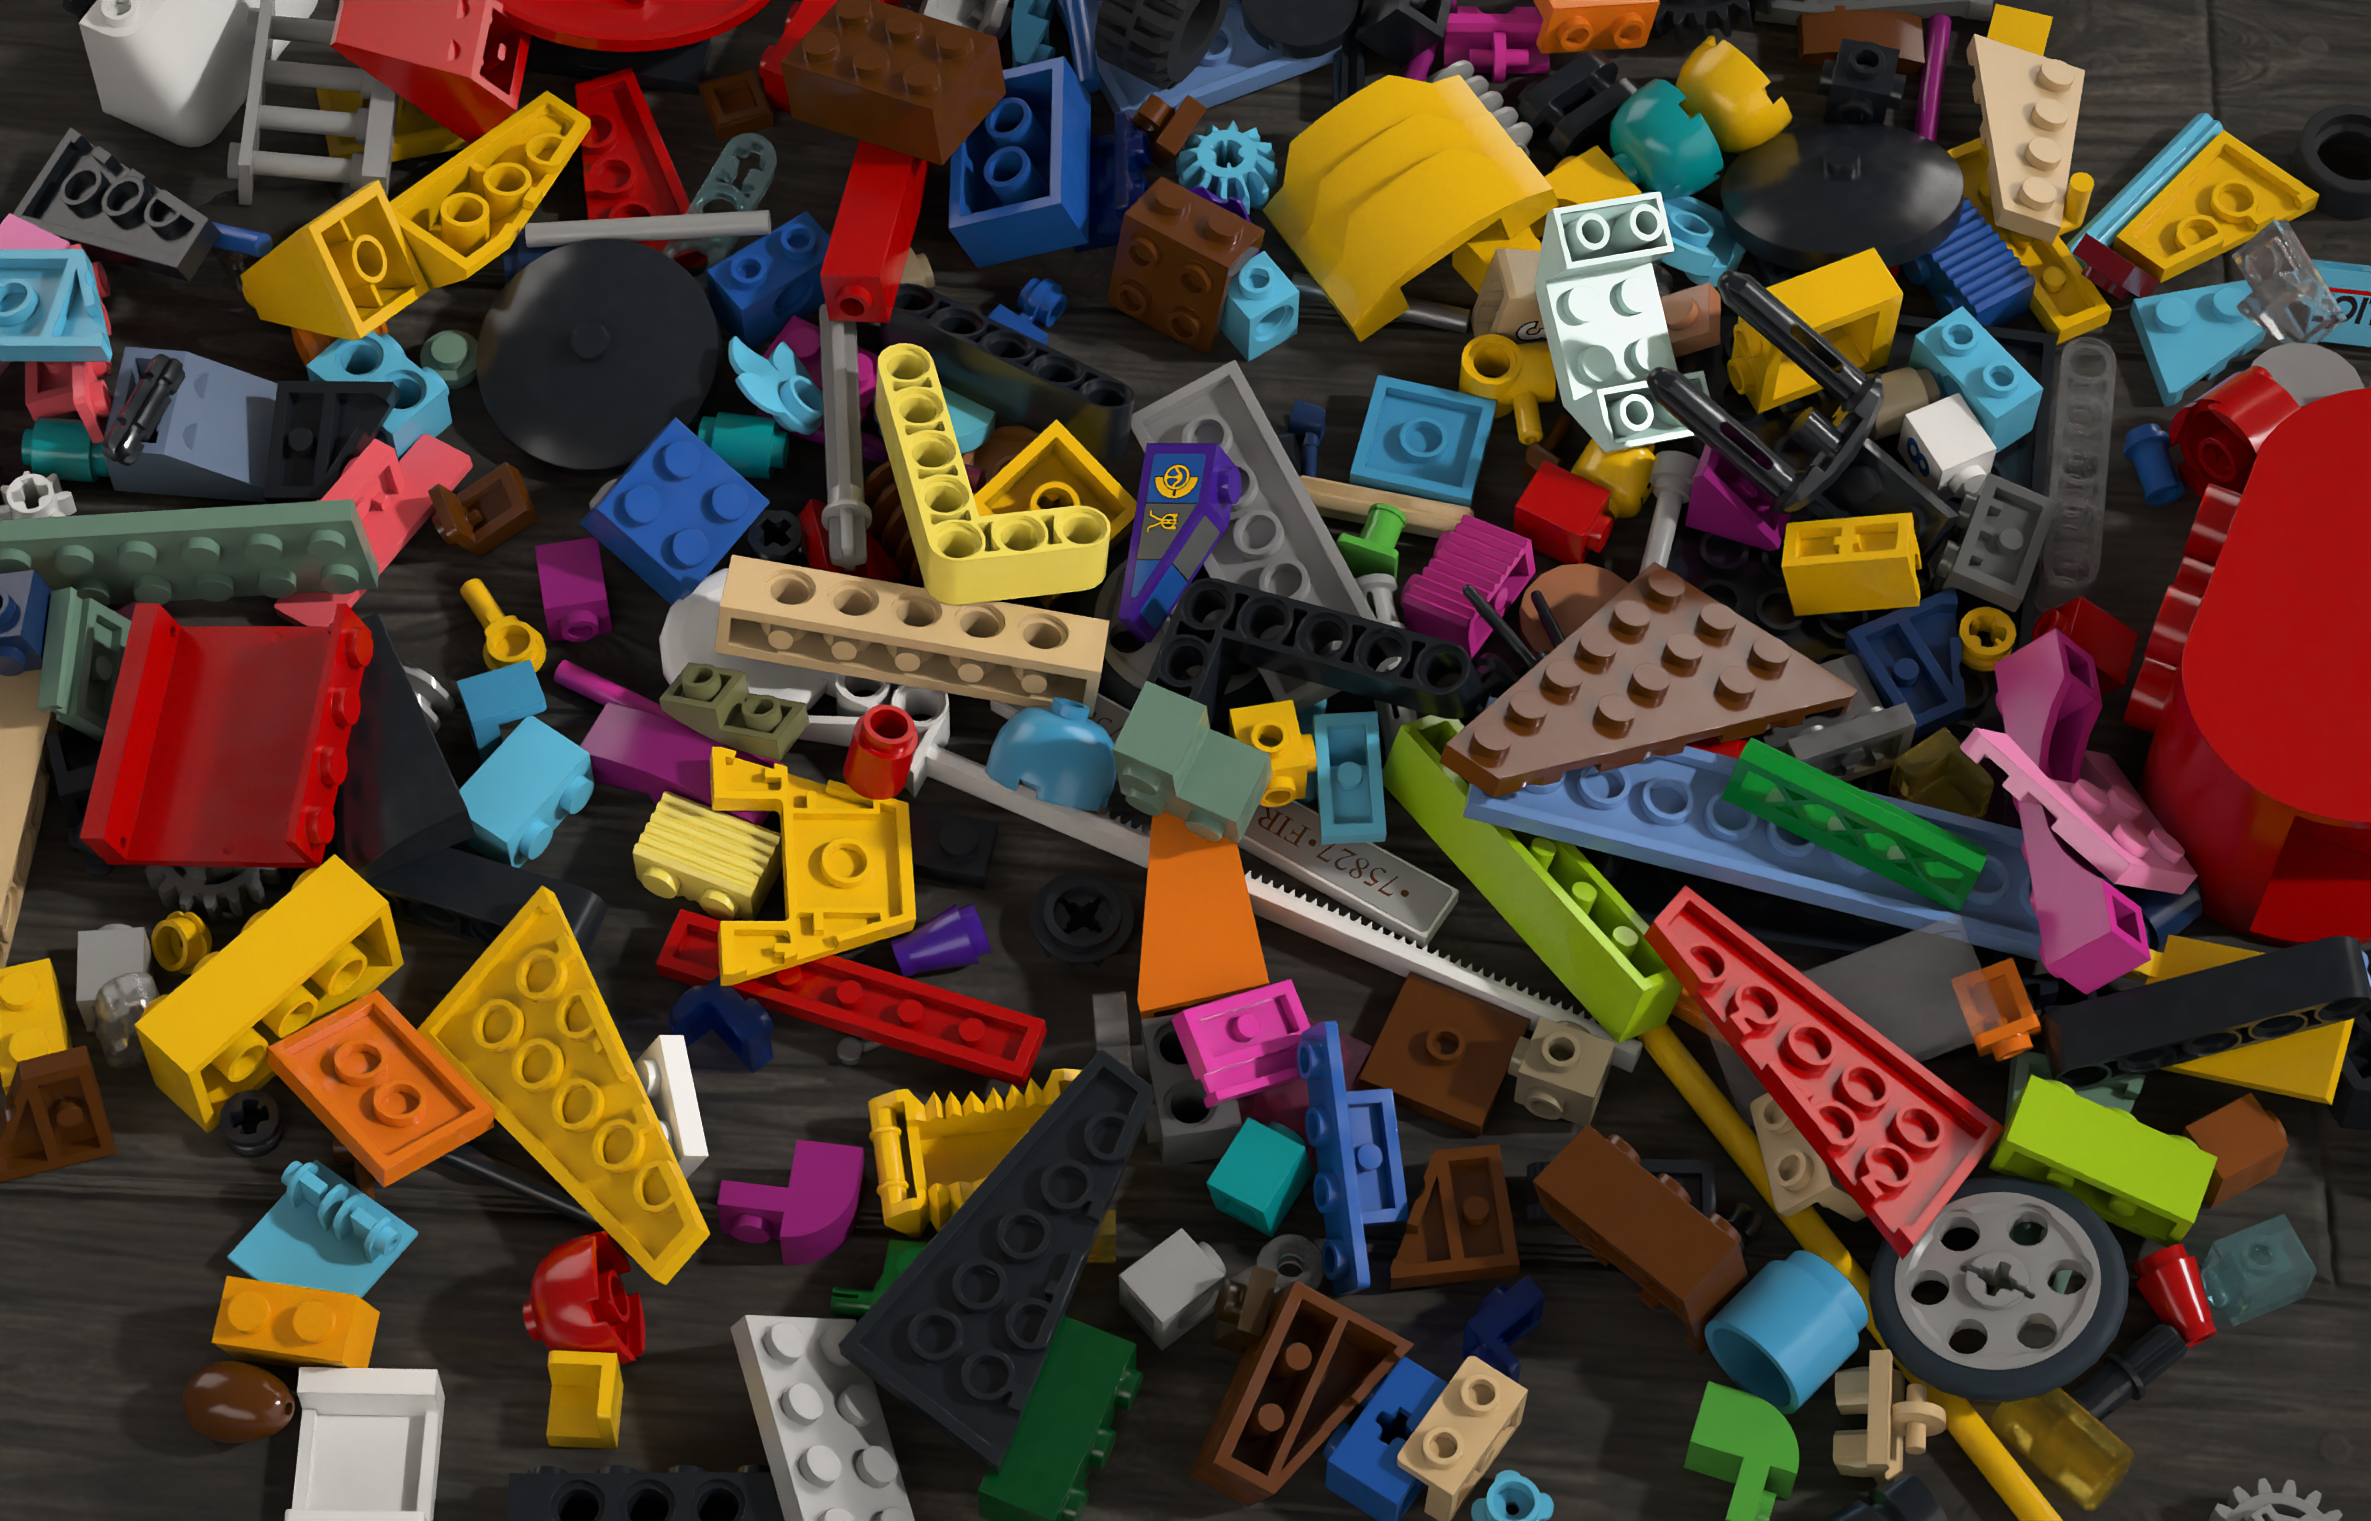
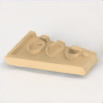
M1974 34L1966 49L1968 65L1974 66L1976 78L1972 85L1974 101L1976 104H1981L1983 122L1979 131L1982 146H1987L1990 162L1986 172L1995 225L2052 244L2062 223L2085 70L2068 65L2061 60L2050 59Z

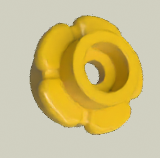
M176 911L168 915L166 920L160 921L155 926L151 937L152 951L155 959L164 969L179 971L182 974L189 975L192 974L199 961L210 954L212 936L208 927L196 914L192 912L183 914L181 911Z

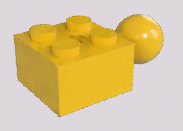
M1057 419L973 496L979 516L1041 510L1040 507L1050 509L1068 506H1088L1098 509L1106 515L1110 522L1111 531L1108 552L1133 530L1137 501ZM1064 593L1035 597L1048 609Z

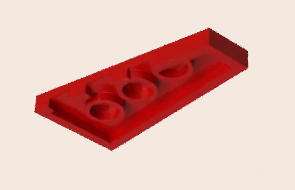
M630 67L575 84L577 110L591 119V128L581 141L588 220L694 214L632 68ZM705 238L636 242L664 253L684 269L710 261L709 246Z

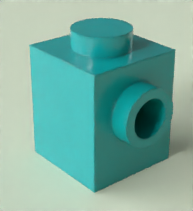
M1248 1117L1206 1183L1215 1208L1272 1238L1313 1173L1303 1139L1282 1124L1271 1122L1266 1127Z

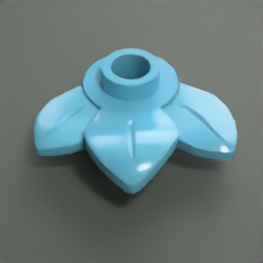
M737 336L730 340L728 348L729 362L734 371L739 375L735 381L745 397L762 411L772 414L777 423L784 429L804 435L813 434L822 425L823 394L813 383L809 372L788 344L784 341L773 349L767 360L748 348Z

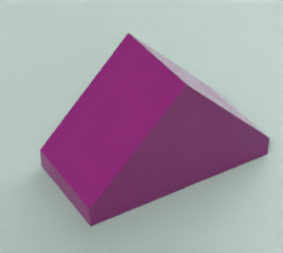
M1705 445L1693 477L1685 526L1767 551L1779 549L1791 514L1770 512L1771 499L1710 447Z

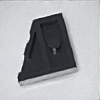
M278 381L263 498L269 504L321 500L339 480L347 463L354 457L360 456L374 440L399 400L400 390L393 382Z

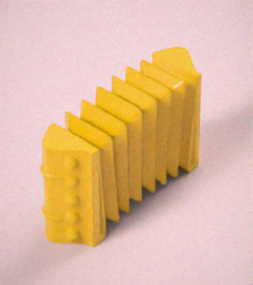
M1064 1068L1052 1070L1043 1090L1030 1077L1024 1095L1011 1084L1005 1102L994 1087L985 1104L972 1091H970L963 1105L960 1104L951 1091L944 1105L935 1091L925 1106L908 1089L895 1090L871 1099L868 1102L872 1130L869 1138L874 1145L879 1182L876 1191L881 1197L885 1226L909 1235L910 1239L921 1237L929 1221L932 1222L937 1232H939L1082 1070Z

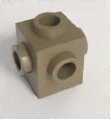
M1540 1017L1531 1040L1520 1036L1511 1057L1508 1074L1517 1077L1514 1102L1525 1105L1531 1113L1544 1119L1556 1120L1562 1118L1582 1126L1590 1125L1610 1074L1615 1042L1592 1035L1586 1028L1571 1021L1554 1022Z

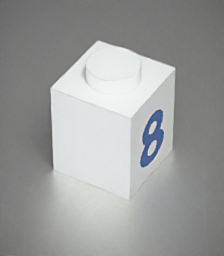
M1960 393L1905 414L1897 450L1916 479L1942 501L1955 496L1961 499L1966 490L1975 494L1988 473L1991 472L1997 449Z

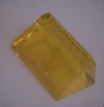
M2060 1387L2042 1396L2012 1402H2001L1990 1422L1992 1428L2082 1507L2091 1512L2096 1510L2124 1482L2135 1457L2132 1449Z

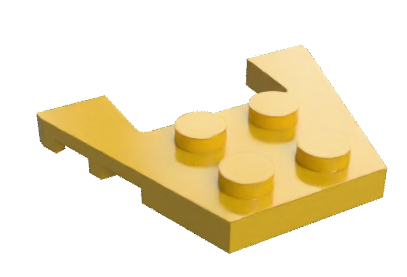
M712 747L709 759L712 810L776 811L780 815L786 921H720L718 929L720 986H731L913 931L916 921L909 804L907 802L894 798L884 800L866 798L853 791L844 783L829 779L827 785L789 774L787 766L774 763L772 769L735 758L736 751L724 747Z

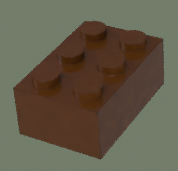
M838 0L780 62L792 118L941 166L1006 94L997 37L877 0Z

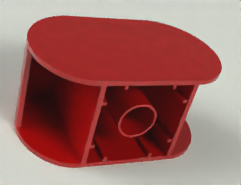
M2371 388L2344 391L2316 400L2293 412L2279 423L2260 446L2243 494L2211 483L2208 484L2182 555L2184 558L2174 584L2170 583L2144 653L2145 659L2122 723L2154 734L2138 781L2137 792L2167 834L2172 836L2183 847L2185 851L2183 856L2197 873L2196 881L2202 890V913L2237 933L2285 947H2292L2333 936L2355 937L2360 945L2371 942Z

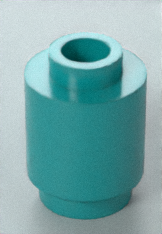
M718 412L717 417H702L698 438L741 476L771 480L775 468L785 469L789 454L790 436L789 432L780 431V425L774 418Z
M38 417L34 428L24 431L21 448L22 461L25 466L32 467L33 474H39L47 478L54 473L58 476L59 480L97 482L99 477H110L102 452V442L93 444L81 419Z

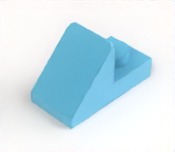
M1378 712L1313 714V741L1317 759L1314 783L1315 798L1318 799L1321 845L1385 842L1387 832Z

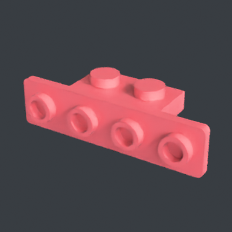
M81 243L69 246V249H83L89 258ZM100 261L93 262L92 266L108 336H110V320L102 298L110 296V287L104 267ZM111 360L110 362L25 361V404L34 422L38 417L50 418L58 415H68L77 411L93 444L103 442L106 432V417H109L112 406L111 395L105 383V377L112 375Z
M429 434L421 435L399 461L394 448L374 439L360 456L354 457L347 463L339 480L321 500L317 501L353 499L379 566L380 575L435 512L436 509L428 490L437 484H441L452 492L472 469L473 465L469 455ZM367 589L356 590L342 595L329 592L294 593L289 597L279 598L275 602L274 607L279 617L296 626H329V623L334 621L337 603H346L352 608Z

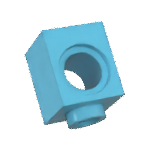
M1265 251L1252 257L1231 279L1220 330L1248 362L1293 337L1298 331L1300 292Z

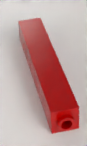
M859 140L820 272L829 321L889 323L932 170V162Z

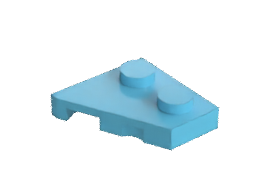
M2249 279L2136 298L2133 300L2130 310L2131 318L2164 407L2175 405L2182 399L2184 391L2200 379L2205 377L2207 380H2210L2226 368L2230 359L2243 356L2262 343L2268 328Z

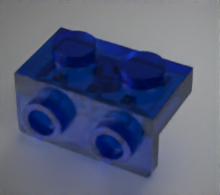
M1128 111L1115 113V133L1090 138L1089 242L1073 246L1076 253L1118 245L1124 213L1150 188L1143 172L1144 166L1151 165L1150 143L1144 130H1136Z

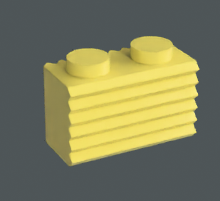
M669 791L663 792L661 801L657 803L655 812L651 814L650 822L646 823L645 830L640 834L639 841L633 849L636 877L646 889L663 898L671 899L677 895L678 897L684 896L689 901L695 900L708 914L724 921H732L734 918L755 921L783 867L780 833L722 811L712 810L711 807Z

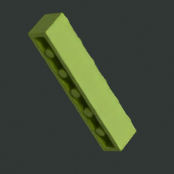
M1429 715L1401 725L1382 770L1383 785L1617 1044L1665 1025L1683 989V985L1643 937L1649 929V925L1575 845L1463 817L1470 782L1440 763L1445 744L1465 727L1459 719H1444Z

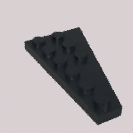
M1102 1049L838 1344L840 1354L998 1476L1154 1099L1153 1086Z

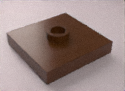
M1409 972L1359 1077L1358 1089L1377 1090L1392 1088L1395 1104L1480 1137L1509 1075L1508 1068L1520 1036L1526 1038L1531 1019Z

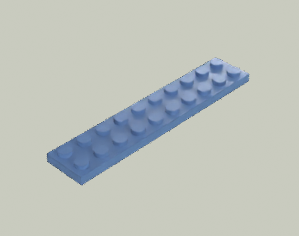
M1489 697L1485 709L1497 698ZM1685 746L1683 753L1666 757L1650 756L1644 762L1603 772H1598L1594 765L1563 772L1560 782L1543 786L1527 785L1518 792L1497 797L1490 796L1472 783L1469 784L1463 814L1465 818L2042 962L2039 955V945L2042 943L2038 917L2030 903V893L2033 891L2029 865L2021 851V842L2024 840L2023 830L1865 791L1988 850L1987 860L1958 913L1721 799L1738 762L1736 758ZM2095 867L2100 877L2114 887V883Z

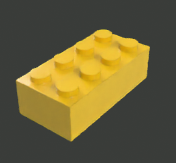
M336 854L331 856L319 868L312 867L298 877L291 891L272 908L263 909L254 914L247 921L239 936L220 952H212L201 959L185 982L169 995L164 994L154 999L144 1010L141 1019L134 1024L155 1085L209 1134L220 1124L221 1109L228 1099L236 1093L246 1090L258 1091L277 1075L268 1066V1046L371 993L404 965L389 902Z

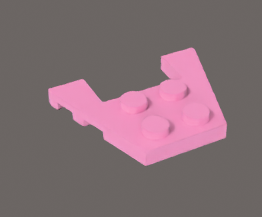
M1974 728L1959 747L1977 764L1985 757L1990 758L2009 775L2002 786L2019 801L2045 806L2057 819L2051 829L2114 884L2182 895L2197 878V873L2183 856L2185 854L2183 847L2172 836L2167 834L2109 754L2085 750L2080 769V778L2074 784L2049 779L2005 733Z

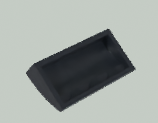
M378 612L361 619L372 631L373 656L371 662L364 668L359 691L361 702L360 715L356 724L352 725L346 750L348 760L347 775L344 782L338 787L333 810L335 828L332 838L344 863L365 881L476 836L465 802Z

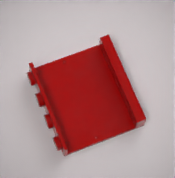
M136 603L80 839L108 865L319 868L322 865L326 844L330 843L334 834L333 810L338 787L344 782L347 775L348 760L346 750L352 725L356 724L360 715V686L364 668L368 666L373 656L372 631L346 603H337L334 621L329 623V626H181L159 603Z

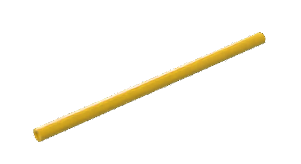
M1666 1023L1639 1035L1638 1041L1643 1043L1646 1051L1803 1249L1826 1260L1854 1286L1868 1311L1869 1318L1865 1327L1883 1350H1888L1874 1324L1869 1301V1276L1812 1205L1790 1217H1786L1776 1211L1758 1137ZM1893 1356V1362L1910 1384H1923L1927 1387V1402L1939 1405L1946 1411V1429L2019 1521H2063L1966 1398L1944 1393L1917 1378Z

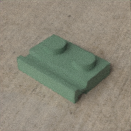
M72 587L51 591L37 709L41 712L52 711L57 714L56 720L98 742L103 741L131 621L92 598H79L77 590Z

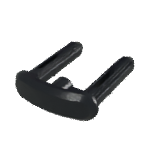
M1727 270L1720 275L1717 281V287L1720 290L1724 303L1841 403L1832 416L1833 423L1813 407L1807 408L1794 421L1787 435L1810 454L1798 470H1794L1761 442L1754 433L1748 431L1679 371L1661 366L1655 367L1648 373L1646 384L1655 402L1771 499L1770 512L1791 514L1816 499L1838 479L1854 460L1869 436L1884 399L1882 378L1877 371H1873L1870 374H1865L1833 347L1825 337L1819 335L1751 275Z

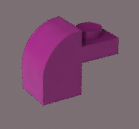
M797 1140L788 1188L721 1180L717 1202L721 1233L731 1234L740 1241L755 1244L765 1243L770 1239L780 1240L783 1265H803L829 1256L847 1241L855 1229L859 1218L866 1180L863 1147Z

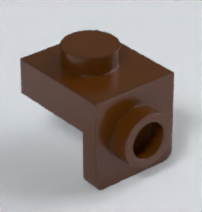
M507 462L458 494H454L441 484H437L428 490L436 512L432 514V521L440 536L449 545L459 544L479 558L539 519L519 470Z

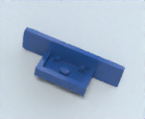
M1322 1021L1302 1032V1041L1297 1049V1066L1301 1078L1307 1080L1310 1107L1307 1109L1305 1116V1130L1310 1145L1315 1147L1318 1174L1314 1179L1313 1185L1314 1200L1318 1211L1324 1214L1327 1240L1322 1248V1265L1326 1277L1332 1280L1334 1295L1342 1296L1370 1287L1364 1227L1402 1224L1408 1221L1409 1212L1393 1089L1346 1092L1338 1024L1336 1021Z

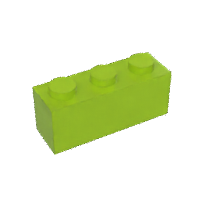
M2031 1074L2013 1102L2004 1125L2005 1129L2001 1133L1988 1168L2005 1176H2023L2053 1184L2081 1199L2100 1218L2162 1246L2169 1247L2179 1244L2193 1226L2218 1157L2201 1150L2196 1143L2186 1137L2162 1133L2138 1122L2132 1114L2115 1107H2104L2077 1095L2072 1088L2062 1082L2043 1080Z

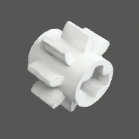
M24 471L23 475L16 478L9 486L2 485L0 487L5 505L0 506V520L62 517L77 511L72 493L62 491L58 476L54 473L46 478L39 474H31L29 471Z

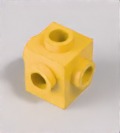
M1293 700L1229 709L1228 736L1270 754L1273 776L1259 805L1275 808L1287 805L1296 799L1306 798L1307 773L1317 771L1316 751L1311 733L1302 735L1300 733Z

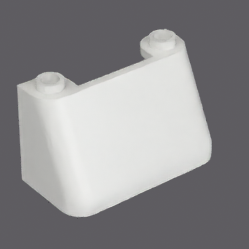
M97 0L81 19L79 26L103 112L180 146L200 147L212 142L247 99L255 45L246 41L247 17L249 7L260 8L261 0ZM275 0V16L308 19L314 11L318 0ZM273 40L271 60L276 61L290 41Z

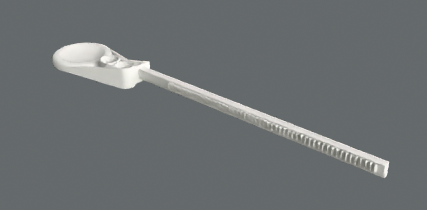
M728 568L721 569L707 576L692 594L684 600L678 599L670 607L659 638L663 675L670 685L685 666L692 662L745 672L749 693L771 695L780 699L806 703L807 711L816 704L824 693L836 698L838 716L808 715L809 725L798 739L846 747L850 745L858 719L874 706L893 705L903 709L911 717L917 714L930 715L933 718L927 721L913 720L918 734V743L905 787L914 798L926 777L929 776L1148 869L1151 831L1147 834L1143 833L1142 825L1137 829L1131 828V820L1124 825L1120 823V816L1115 820L1110 819L1109 811L1105 815L1098 814L1099 810L1074 809L1036 799L1038 791L1027 787L1021 781H1019L1017 791H1014L992 780L985 773L986 766L943 749L950 737L948 693L714 652L719 607ZM862 690L875 692V694L869 697H858L853 695L854 693ZM1251 871L1245 875L1254 914L1405 978L1408 977L1409 972H1412L1531 1019L1529 1030L1533 1032L1540 1017L1554 1022L1571 1021L1586 1028L1592 1035L1615 1042L1611 1065L1630 1073L1633 1072L1641 1055L1643 1043L1632 1038L1617 1044L1601 1025L1595 1023L1594 1017L1590 1020L1584 1018V1010L1579 1015L1573 1014V1006L1567 1011L1561 1009L1562 1001L1554 1006L1550 1004V997L1545 1001L1540 1000L1539 992L1534 996L1528 995V987L1522 992L1517 990V982L1511 987L1505 985L1506 977L1497 982L1494 980V973L1489 977L1483 976V968L1477 973L1473 972L1472 963L1467 968L1461 966V959L1455 964L1450 962V954L1444 959L1438 957L1439 949L1433 954L1428 953V944L1422 949L1416 948V940L1409 945L1405 943V936L1400 940L1395 939L1394 931L1389 935L1383 934V926L1376 931L1372 929V922L1367 926L1362 925L1361 917L1356 921L1350 920V912L1344 917L1340 916L1339 907L1334 912L1328 911V903L1321 908L1317 906V898L1309 903L1306 901V894L1301 898L1295 897V889L1289 894L1284 892V884L1276 889L1273 887V880L1268 884L1262 883V875L1256 880L1251 878Z

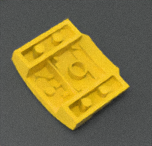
M1387 75L1335 106L1290 142L1283 187L1273 196L1263 209V212L1308 274L1319 285L1329 302L1358 341L1362 342L1410 309L1400 288L1401 286L1494 222L1499 225L1510 240L1546 215L1548 211L1559 206V203L1550 184L1521 147L1516 146L1460 75L1448 77L1434 83Z

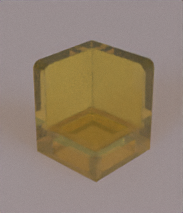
M1943 727L1895 759L1887 792L1896 799L1978 819L1987 811L1994 787V780L1979 763H1975L1959 748L1961 743L1946 727Z

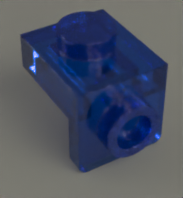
M720 975L704 987L698 985L687 990L677 1000L673 1010L669 1013L672 1035H684L686 1048L713 1029L752 1073L773 1059L770 1031L774 1029V1025L770 1016L754 998L750 997L744 1001L731 986H720Z
M1528 1276L1524 1277L1510 1289L1505 1285L1495 1288L1479 1303L1475 1311L1477 1315L1466 1323L1462 1347L1464 1361L1469 1356H1476L1516 1383L1519 1382L1521 1364L1508 1350V1347L1541 1322L1545 1299L1543 1291Z

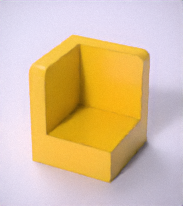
M550 1351L547 1366L552 1388L546 1433L548 1445L553 1447L617 1449L624 1387L617 1353Z

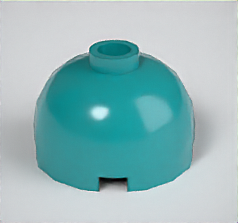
M1655 78L1637 90L1617 110L1610 126V147L1614 156L1611 160L1637 186L1642 194L1660 191L1662 201L1664 199L1692 196L1720 177L1716 173L1723 169L1722 155L1714 135L1701 114L1698 113L1689 119L1684 110L1678 105L1687 97L1668 81Z

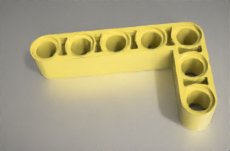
M899 343L884 349L878 357L875 411L925 588L929 595L937 601L948 605H964L1085 591L1095 588L1102 583L1106 576L1111 531L1110 522L1106 515L1098 509L1088 506H1068L979 516L931 355L922 347L908 343Z

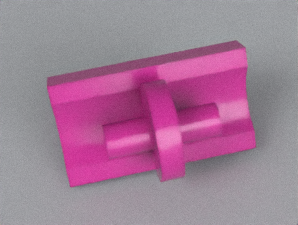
M1457 6L1453 13H1449L1446 25L1443 69L1458 61L1466 60L1474 67V73H1491L1492 84H1504L1506 73L1549 74L1550 54H1542L1536 45L1543 22L1541 14H1539L1536 7H1515L1507 14H1484L1478 7Z

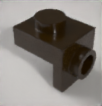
M1252 1265L1223 1283L1214 1307V1318L1217 1319L1211 1344L1244 1355L1248 1345L1263 1337L1279 1273Z

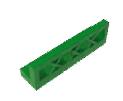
M1752 737L1746 743L1721 799L1958 913L1987 860L1988 850Z

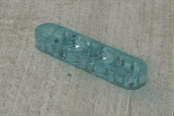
M742 133L732 138L725 146L685 214H702L703 207L714 199L729 201L734 205L737 212L755 211L772 183L776 172L777 157L772 143L765 137L755 133ZM751 152L760 155L759 166L763 171L751 169L742 183V190L740 192L732 185L739 169V160L736 158V155L741 158H747ZM720 179H724L726 183L718 182V181H719ZM743 193L750 194V197L746 198ZM740 236L669 240L662 253L673 259L678 252L684 249L700 251L705 256L708 266L701 275L693 278L699 284L704 294H706L709 289L707 270L727 259Z

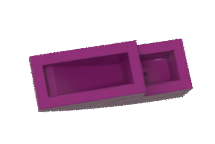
M607 702L580 745L581 748L589 752L593 777L597 783L648 793L656 806L661 801L663 792L669 791L712 808L709 761L712 747H724L736 751L735 758L773 769V765L762 759L717 742L684 724L642 710ZM771 811L722 812L762 827Z

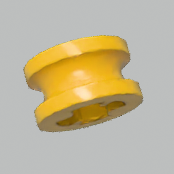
M1979 607L1969 611L1962 618L1958 631V637H1961L1962 662L1975 670L1994 671L1995 663L2011 655L2016 637L2015 624L2011 618L2001 610L1991 607ZM1979 631L1990 633V639L1994 642L1993 647L1981 646V639L1977 636Z

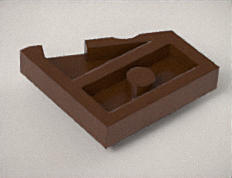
M86 1045L18 1062L0 1114V1182L117 1154L114 1133Z
M1499 1144L1433 1151L1423 1177V1185L1418 1199L1415 1200L1408 1218L1406 1232L1396 1259H1393L1390 1268V1290L1518 1276L1520 1262Z

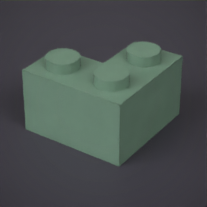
M1149 681L1145 682L1112 748L1120 790L1122 794L1126 795L1125 800L1131 806L1148 815L1160 816L1162 811L1183 819L1186 821L1185 826L1191 832L1214 842H1219L1222 837H1225L1240 844L1273 776L1269 753L1210 729L1207 706Z

